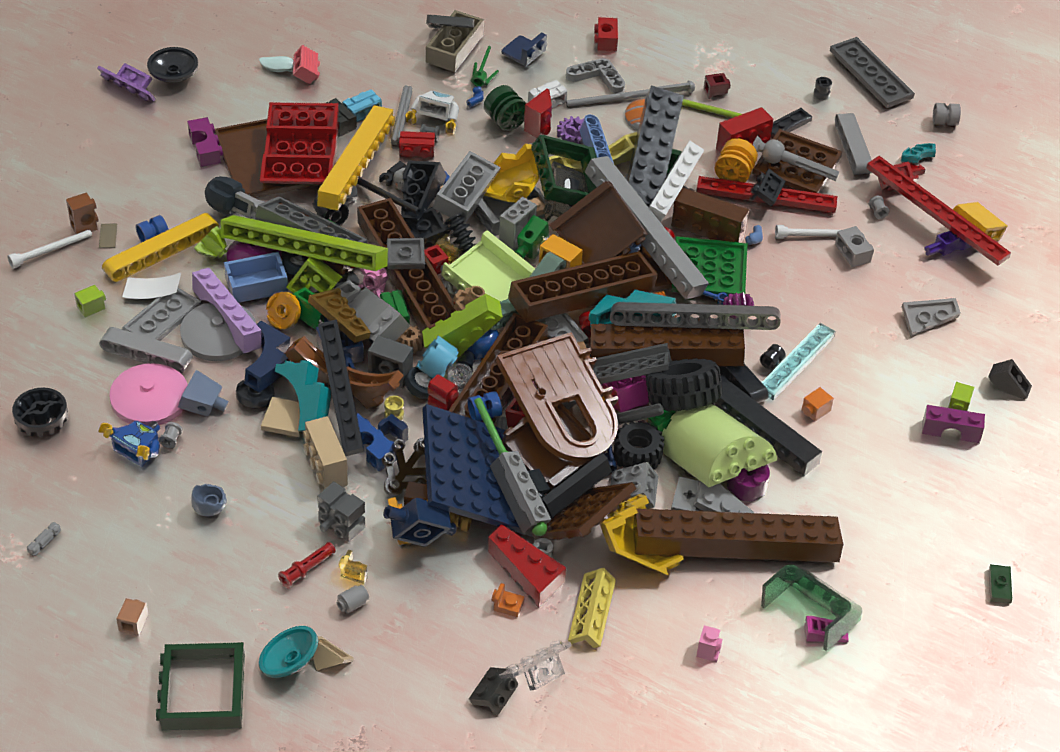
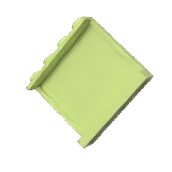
M487 230L482 234L481 241L450 265L445 262L441 276L458 290L465 291L466 288L480 286L484 289L485 294L503 301L508 299L511 282L529 278L535 268Z

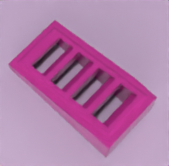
M806 616L804 623L806 642L849 641L846 622ZM837 629L842 630V635L838 634Z

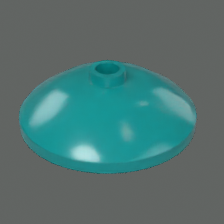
M295 626L279 633L261 652L259 657L261 671L266 676L272 678H282L298 672L313 658L318 646L317 634L308 626Z

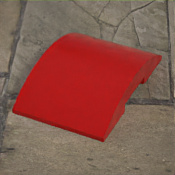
M269 102L266 126L267 136L265 152L262 158L260 183L323 184L336 163L338 103Z

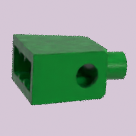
M533 215L517 237L518 249L515 253L523 259L525 256L535 259L540 253V245L549 238L548 222Z

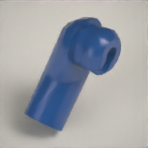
M480 86L473 88V97L466 101L469 108L483 101L484 92Z

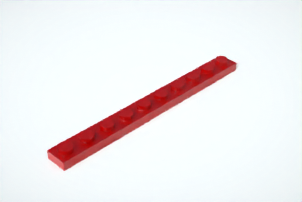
M881 156L867 163L866 168L997 266L1010 258V251Z

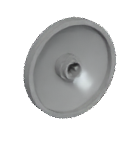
M210 302L197 306L184 317L180 327L181 341L192 355L208 361H225L243 354L235 343L223 316ZM242 306V308L247 312V314H248V315L252 318V320L256 323L255 318H254V316L251 314V312H250L249 310H247L245 307Z

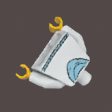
M429 91L417 96L411 107L412 111H408L405 114L406 122L411 119L412 124H415L417 121L416 113L449 120L446 123L445 132L447 133V130L451 128L453 129V134H455V122L457 121L459 107L453 101L454 96Z

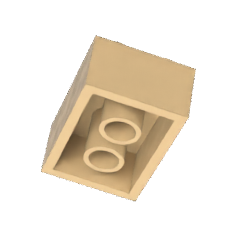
M326 416L305 422L303 437L306 444H304V450L306 455L311 457L310 465L312 470L316 469L318 484H322L324 489L333 481L342 487L347 486V459L329 417Z

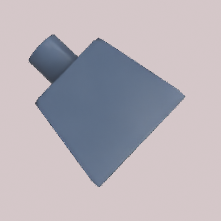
M196 370L181 396L178 408L209 416L213 407L224 412L229 401L219 397L222 390L220 384Z

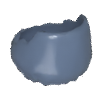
M205 483L201 486L196 485L193 488L191 504L198 515L214 516L225 508L227 499L222 487Z

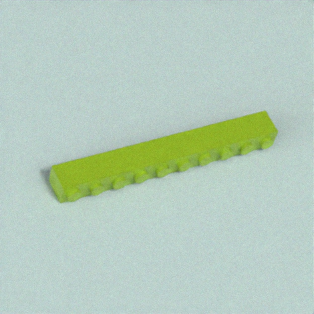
M236 215L221 219V238L371 271H378L387 267L388 248Z

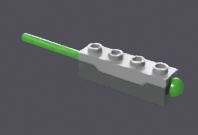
M477 398L474 400V403L500 455L490 465L491 470L522 534L542 536L546 533L547 523L551 521V518L518 451L508 452L505 449L482 399Z

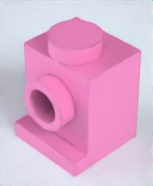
M704 625L696 657L714 662L718 661L723 639L719 638L720 629Z

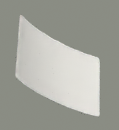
M181 273L149 279L128 277L122 297L150 299L174 294L177 292Z

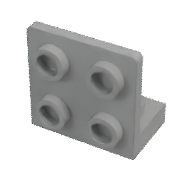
M648 462L612 472L610 485L633 482L636 490L631 493L630 498L638 494L646 495L649 501L645 505L647 509L655 507L658 475Z

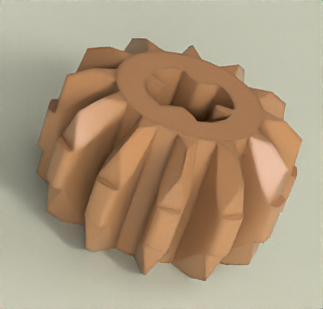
M410 325L396 342L413 347V354L416 355L418 351H422L424 346L422 330H419L418 326L411 327Z

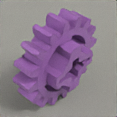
M570 116L569 120L564 118V122L559 121L557 137L577 144L583 143L580 128L584 118L581 120L579 116L576 118Z

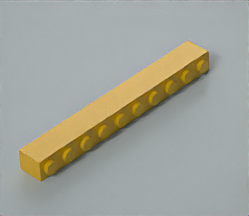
M375 105L372 107L319 188L317 206L339 210L341 205L345 204L346 197L351 194L358 178L362 177L363 170L367 169L369 161L373 159L375 151H378L380 143L384 142L385 135L389 134L390 127L394 126L395 116H393V109Z

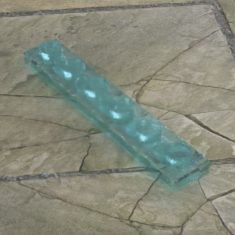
M819 323L762 382L767 388L768 398L774 400L835 337L836 331Z

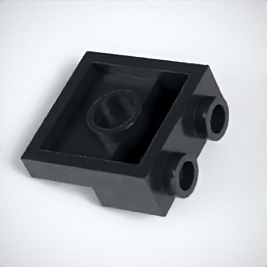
M433 207L426 209L418 221L404 220L415 238H424V244L430 242L434 246L449 240L448 234H450V231H447L448 225L443 224L444 221L441 213H437Z

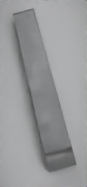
M617 302L611 308L610 321L618 326L775 330L780 326L781 314L779 309L773 306ZM615 312H621L623 315L618 316ZM638 312V313H641L642 315H641V316H636V315H634V313ZM654 313H659V314H661V316H660V317H656V316H654L653 314H654ZM672 314H679L680 317H673ZM697 314L699 317L693 318L691 315ZM711 315H717L718 318H715V319H714V318H711L710 316H711ZM735 315V316H737L738 318H736V319H731V318H729V316ZM750 316H755V317H757V318L754 319V320H752V319H749L748 317H750ZM773 316V317H775L776 319H775V320H769L768 317Z

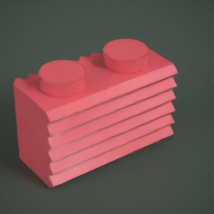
M301 45L293 55V76L311 84L318 79L320 74L318 71L320 65L318 53L310 50L307 46Z

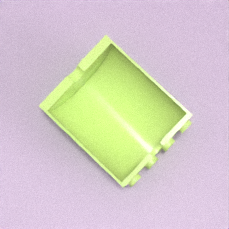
M713 404L702 406V408L677 411L671 417L672 421L667 429L664 428L662 436H664L663 453L708 487L738 476L743 468H746L749 472L777 460L776 452L767 440Z

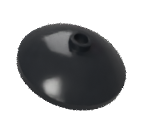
M167 47L154 52L149 57L147 68L149 73L160 81L180 82L190 78L197 71L198 58L188 49Z

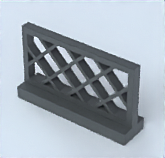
M668 343L596 358L597 361L593 366V371L600 384L669 370V363L672 360Z

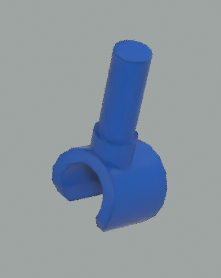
M705 290L703 292V295L717 300V305H723L724 298L728 297L723 292L719 294H713Z

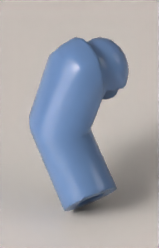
M760 225L754 226L753 233L745 237L748 245H755L763 240L762 227Z

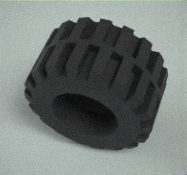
M631 421L629 424L625 423L622 425V428L618 429L614 440L613 455L617 465L626 468L648 462L652 469H656L658 464L661 463L663 455L664 436H662L660 430H657L656 426H651L648 422L642 423V421H638V423Z

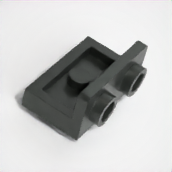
M490 667L469 697L472 705L488 706L494 715H499L518 687V682L510 669Z

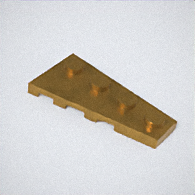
M339 288L309 295L308 302L329 321L337 319L339 329L354 343L370 338V330L362 319L356 316L355 309L349 307L347 298L341 296Z

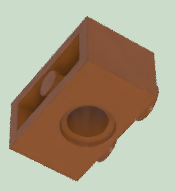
M87 192L66 199L70 226L75 234L86 230L91 232L98 230L96 222H99V219L94 210L97 209L95 200L93 198L90 199Z

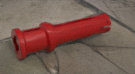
M327 542L302 561L293 562L292 566L286 571H280L278 578L282 585L290 588L292 583L298 579L305 578L309 570L332 554H335V547L332 543Z

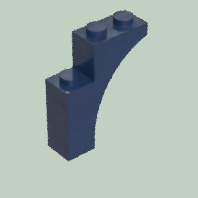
M263 321L257 323V326L261 329L262 354L253 364L245 369L244 384L257 392H261L282 377L281 374L275 372L276 364H284L285 361H290L284 354L290 347V337Z

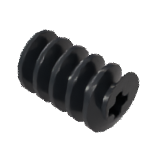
M462 212L448 218L444 224L450 225L447 231H454L450 237L457 238L453 242L454 245L459 244L456 251L465 252L477 243H472L476 237L469 236L473 230H466L470 224L463 223L467 217H461L460 215L464 213Z

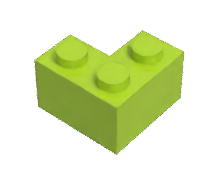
M309 257L286 288L295 293L304 287L309 290L312 286L319 292L332 290L342 276L320 259Z

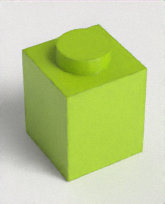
M96 285L74 293L76 306L84 317L105 309V294L102 290L99 291Z
M956 382L948 408L968 411L975 387Z

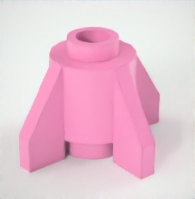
M360 268L364 275L363 282L358 285L360 289L364 286L367 289H373V293L380 297V294L384 292L389 277L386 269L382 268L378 271H371Z

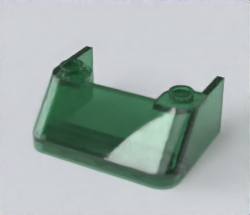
M795 565L784 566L762 585L761 607L764 609L786 589L793 586L837 617L825 628L823 650L826 652L862 619L863 610L859 604L811 572Z

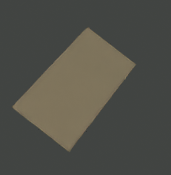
M117 223L101 224L99 248H115Z

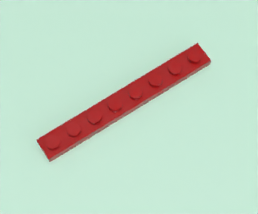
M699 176L696 192L750 200L749 198L752 194L750 190L755 184ZM782 188L774 204L836 213L838 196ZM758 196L753 200L756 202H764Z

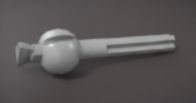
M757 136L753 142L756 151L762 152V157L768 163L775 164L782 160L834 181L838 177L839 171L785 151L784 145L778 140H769L767 143H764Z

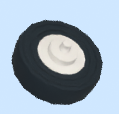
M413 367L406 374L404 384L407 390L414 396L428 399V385L432 378L417 367Z

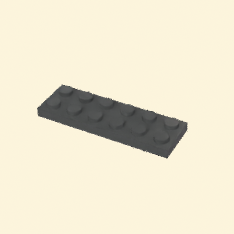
M858 37L830 46V52L886 108L914 98L915 93Z

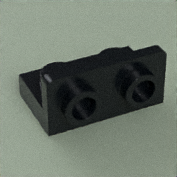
M768 169L765 173L761 172L756 178L757 183L750 190L752 194L749 199L753 201L758 196L772 206L776 202L785 180Z

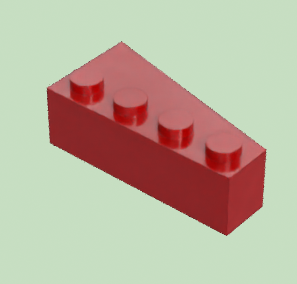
M500 525L489 536L488 552L503 569H506L511 574V578L523 587V591L527 596L533 598L538 608L565 583V566L504 525Z

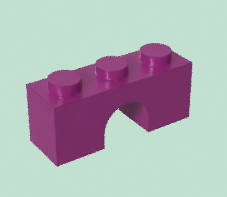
M208 117L187 121L189 136L192 145L196 146V156L200 167L221 164L220 156H223V150L221 145L218 146L219 140L217 134L214 135L213 123L210 124Z
M927 405L922 421V434L941 437L944 430L952 428L961 432V441L980 444L985 427V414Z

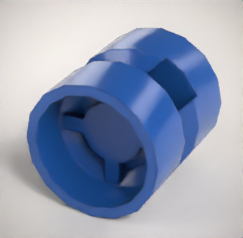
M161 215L151 218L149 222L143 221L135 226L141 243L169 230Z
M496 391L485 393L483 397L477 395L467 399L471 419L483 421L474 403V400L477 398L482 399L490 418L502 415V405Z

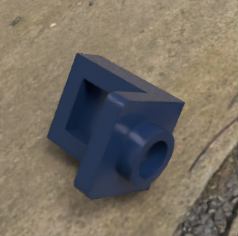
M393 414L378 423V429L382 431L384 436L390 433L396 439H401L404 442L408 440L407 424L404 421H400Z

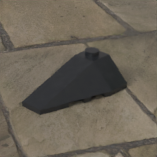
M408 160L403 172V200L421 208L422 213L416 215L401 207V216L404 220L418 221L440 191V187L443 186L447 177L440 162Z

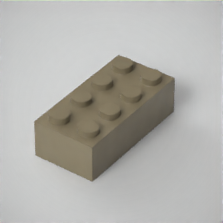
M454 10L450 15L452 17L475 19L474 28L442 26L426 46V63L456 72L483 37L484 19Z

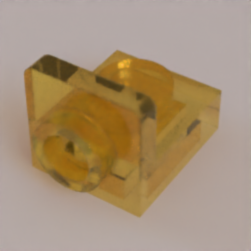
M445 234L442 238L438 239L436 245L438 244L449 257V263L451 264L458 259L459 248L449 244L450 235Z
M348 550L346 555L342 556L339 561L341 577L365 584L367 580V565L353 561V551Z

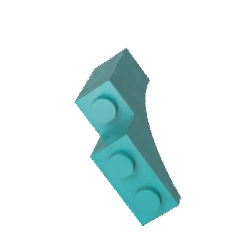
M634 290L627 299L606 295L590 311V326L591 324H613L610 321V313L613 304L617 302L676 304V298ZM615 312L618 316L623 315L621 312ZM638 312L634 313V315H636V316H641V315H642L641 313H638ZM654 313V314H653V315L656 316V317H660V316H661V314H659V313Z
M301 360L300 363L285 361L284 364H276L275 372L286 377L296 391L300 407L298 431L303 433L305 431V422L328 416L332 392L331 389L325 387L324 383L317 382L319 368L312 365V362Z

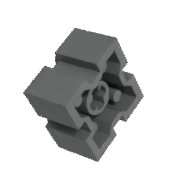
M334 481L317 496L318 520L321 524L319 526L321 531L325 532L333 528L339 538H344L350 542L365 528V517L362 516L365 513V502L354 494L349 495L346 493L345 488Z

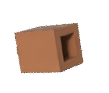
M126 598L116 618L118 630L139 636L148 617L146 603L137 599Z

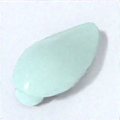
M290 57L259 58L261 65L271 72H293L294 60Z

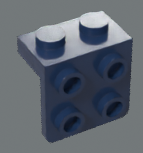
M541 32L533 40L519 35L501 50V53L524 66H528L546 51L547 35Z

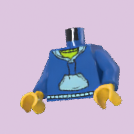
M134 421L129 425L119 428L112 427L108 423H101L98 432L103 433L105 438L111 437L113 450L140 467H143L149 458H156L158 456L160 443L157 432L160 430V426L157 422L151 421L146 426L139 421Z

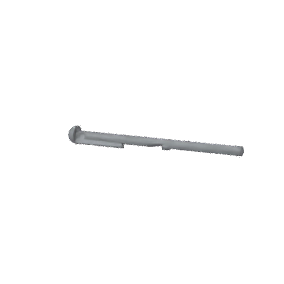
M687 81V83L659 86L658 88L671 92L688 91L690 94L695 90V84L692 81ZM649 89L566 100V105L571 107L645 97Z

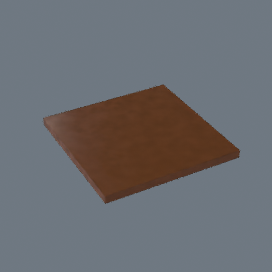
M267 119L215 129L214 135L217 134L218 146L221 145L222 157L229 176L242 184L245 194L258 198L322 185L260 183L262 158L265 152Z

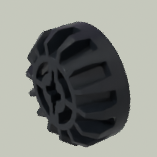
M40 387L30 389L22 393L15 400L12 407L15 424L21 432H26L29 436H33L35 432L38 437H43L44 432H49L52 435L54 434V428L60 430L63 427V423L68 420V408L65 397L57 390Z

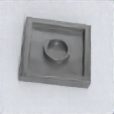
M424 238L387 239L388 269H425Z

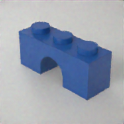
M358 413L357 417L363 444L369 445L366 447V461L380 472L385 468V465L382 463V457L388 452L395 456V452L392 449L394 442L388 440L382 431L373 427L368 419L363 418Z

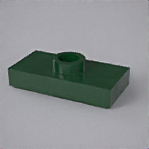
M990 564V601L1011 604L1013 600L1011 566Z

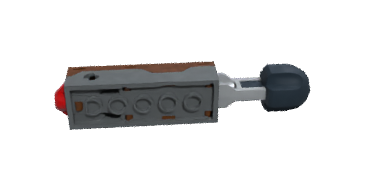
M215 177L208 182L205 188L207 203L214 210L226 216L238 213L254 220L367 244L368 239L278 196L269 201H261L245 194L242 184L232 178ZM321 260L339 275L357 268Z

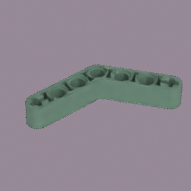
M548 252L530 277L565 269L566 261L552 252ZM509 299L500 301L503 318L490 328L491 330L505 327L513 313L519 315Z

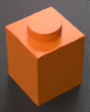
M819 387L804 397L801 411L812 420L817 421L831 411L834 398Z

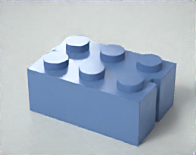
M279 252L224 262L225 279L228 288L238 303L269 297L277 292H288L286 288L288 285L287 275Z

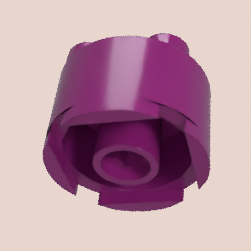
M766 464L749 472L746 468L741 469L738 476L728 480V490L735 494L736 498L745 502H753L757 498L763 497L766 494L770 476L768 465Z

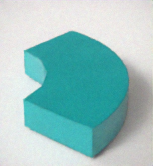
M917 144L911 149H905L901 156V162L918 163L922 158L935 157L936 144Z

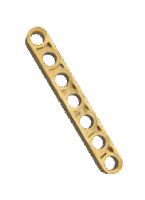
M203 213L108 258L103 262L102 270L112 281L118 282L199 243L216 226L220 228V225L210 214Z

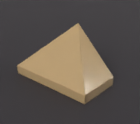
M322 636L318 637L317 650L313 656L316 671L353 662L354 658Z

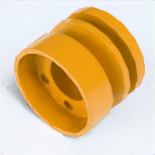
M743 139L727 141L714 167L719 179L746 182L757 161L758 154L755 147Z

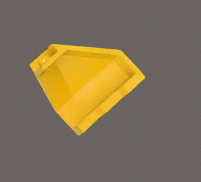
M525 143L517 154L501 153L493 164L501 168L484 196L515 203L520 198H527L540 179L532 151V144Z
M638 494L625 502H621L619 508L613 513L607 514L608 519L605 518L599 524L609 550L668 575V570L680 565L679 562L684 560L682 555L635 554L634 515L638 513L637 509H646L645 505L649 503L647 496Z

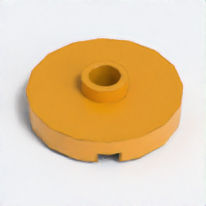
M277 292L273 294L266 305V310H268L267 319L277 329H289L300 318L301 307L299 301L290 292Z

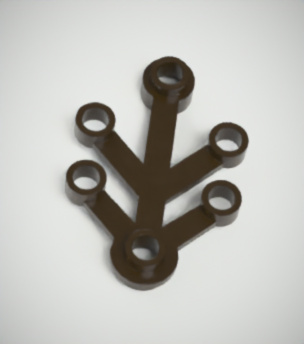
M420 438L414 443V452L407 462H405L403 453L405 442L401 439L394 441L392 449L395 452L399 469L397 475H395L393 463L395 462L394 454L388 452L382 457V463L385 465L387 479L384 482V491L387 495L398 496L403 490H406L409 481H403L405 477L426 476V466L412 468L420 456L425 455V447L422 445L424 444V438ZM419 477L415 481H411L416 483L420 482L422 484H427V481L423 477Z

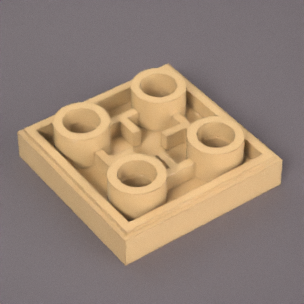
M272 397L262 421L261 430L300 437L301 432L298 431L300 419L299 402Z

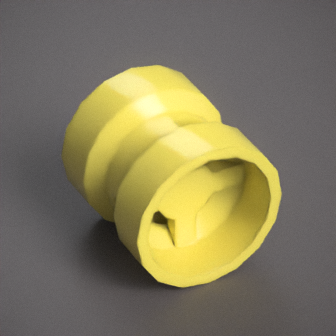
M394 395L386 398L384 402L385 418L393 414L401 421L404 418L403 399Z

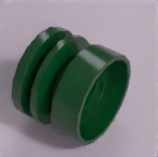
M501 85L487 95L484 101V110L501 129L511 131L518 128L524 122L525 104L527 103L510 86Z

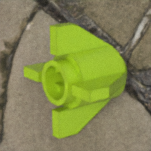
M216 226L194 249L199 254L220 259L227 252L225 249L227 247L225 238H221V229Z

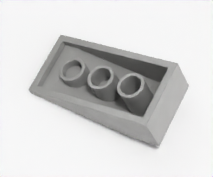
M469 151L437 193L433 209L448 217L464 212L460 216L467 217L463 222L465 224L501 167Z
M366 287L348 304L350 308L355 309L356 316L361 318L370 330L371 334L368 340L372 343L378 335L396 341L410 327L398 311Z

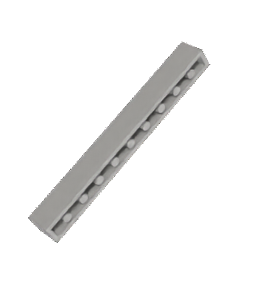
M609 157L591 159L585 173L596 187L605 181H610L648 233L644 237L646 240L641 244L684 299L701 296L709 284L708 281Z

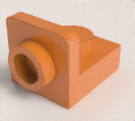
M500 583L498 590H494L491 599L494 602V611L518 617L525 596L505 591V584Z

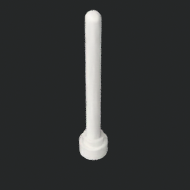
M776 225L775 238L784 239L787 236L836 237L837 231L840 230L788 229L784 225Z
M86 230L21 255L20 253L10 254L7 256L8 262L12 269L18 268L23 264V261L92 236V232Z

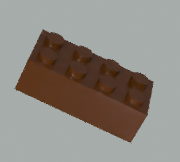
M682 187L674 200L671 226L710 240L741 243L745 236L749 209Z

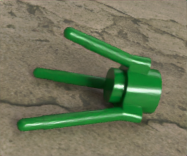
M488 46L478 71L477 62L474 63L473 75L470 81L476 87L488 86L489 82L499 73V70H496L487 78V73L483 70L491 46Z

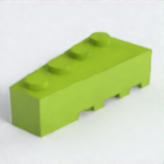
M484 294L465 305L466 308L462 311L456 310L451 313V317L445 321L439 320L433 328L422 330L424 348H428L437 336H440L457 348L459 352L458 358L503 318L500 301Z

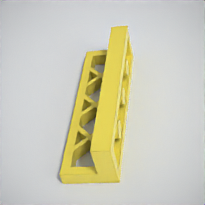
M605 568L585 573L583 576L568 638L571 644L585 640L593 648L601 647L616 579ZM595 578V580L589 585L590 579ZM591 594V597L585 602L586 598ZM587 610V613H586V614L584 615V617L581 619V616H582V615L584 614V612ZM583 627L582 633L577 634L578 631Z

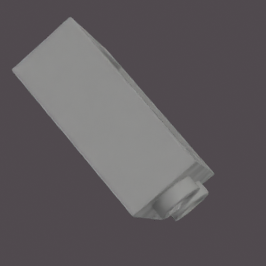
M522 197L500 215L499 240L514 252L518 249L517 237L530 218L533 215L536 216L537 204Z

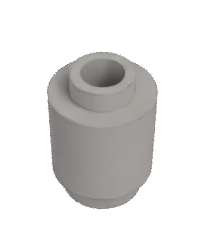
M355 585L339 594L336 603L342 612L350 613L366 604V601L369 600V594L363 585Z

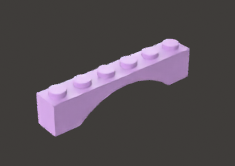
M206 268L192 272L193 292L200 300L209 301L218 309L241 351L247 353L260 349L261 329L211 269Z

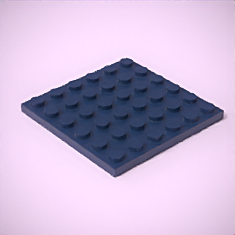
M426 404L422 408L428 505L498 527L504 525L511 531L522 534L491 470L490 465L500 455L485 423ZM495 427L502 441L503 433L506 430Z

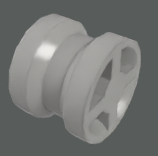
M539 538L534 541L533 545L551 558L553 557V543L550 540Z

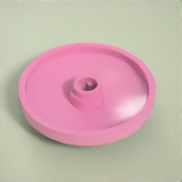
M156 363L137 365L127 369L114 380L109 395L111 407L114 413L126 423L131 424L134 421H139L147 426L151 421H155L162 425L175 419L184 410L178 408V405L188 384L184 376L170 366Z

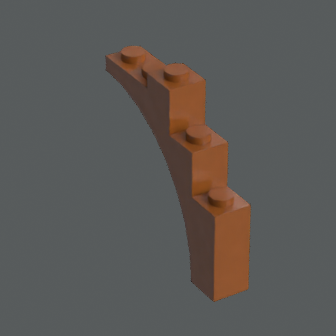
M305 336L294 341L284 353L287 358L294 363H300L301 360L312 362V365L319 368L317 382L330 386L324 353L315 347ZM347 366L352 393L366 409L381 405L385 394L389 390H396L400 385L399 381L404 376L399 370L391 373L374 374L355 370Z

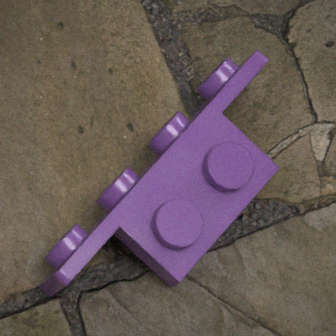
M126 63L123 64L117 74L98 66L97 69L101 72L100 76L105 80H113V83L117 86L126 87L132 94L138 93L146 101L148 99L153 102L156 98L146 90L152 81L151 76Z

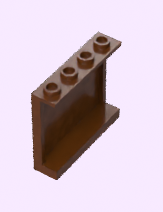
M610 181L603 182L549 224L551 229L556 231L562 239L583 250L581 265L628 254L631 252L630 248L635 244L638 246L646 240L644 237L648 235Z
M562 403L554 407L571 438L581 442L587 441L592 437ZM523 417L517 423V426L514 428L511 426L503 433L502 443L508 452L518 451L527 471L540 469L550 487L547 494L590 462H572L559 458L549 452L537 439L526 417Z

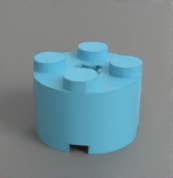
M437 336L422 355L423 360L418 361L416 367L432 379L437 374L444 377L447 366L454 364L459 352L453 345Z

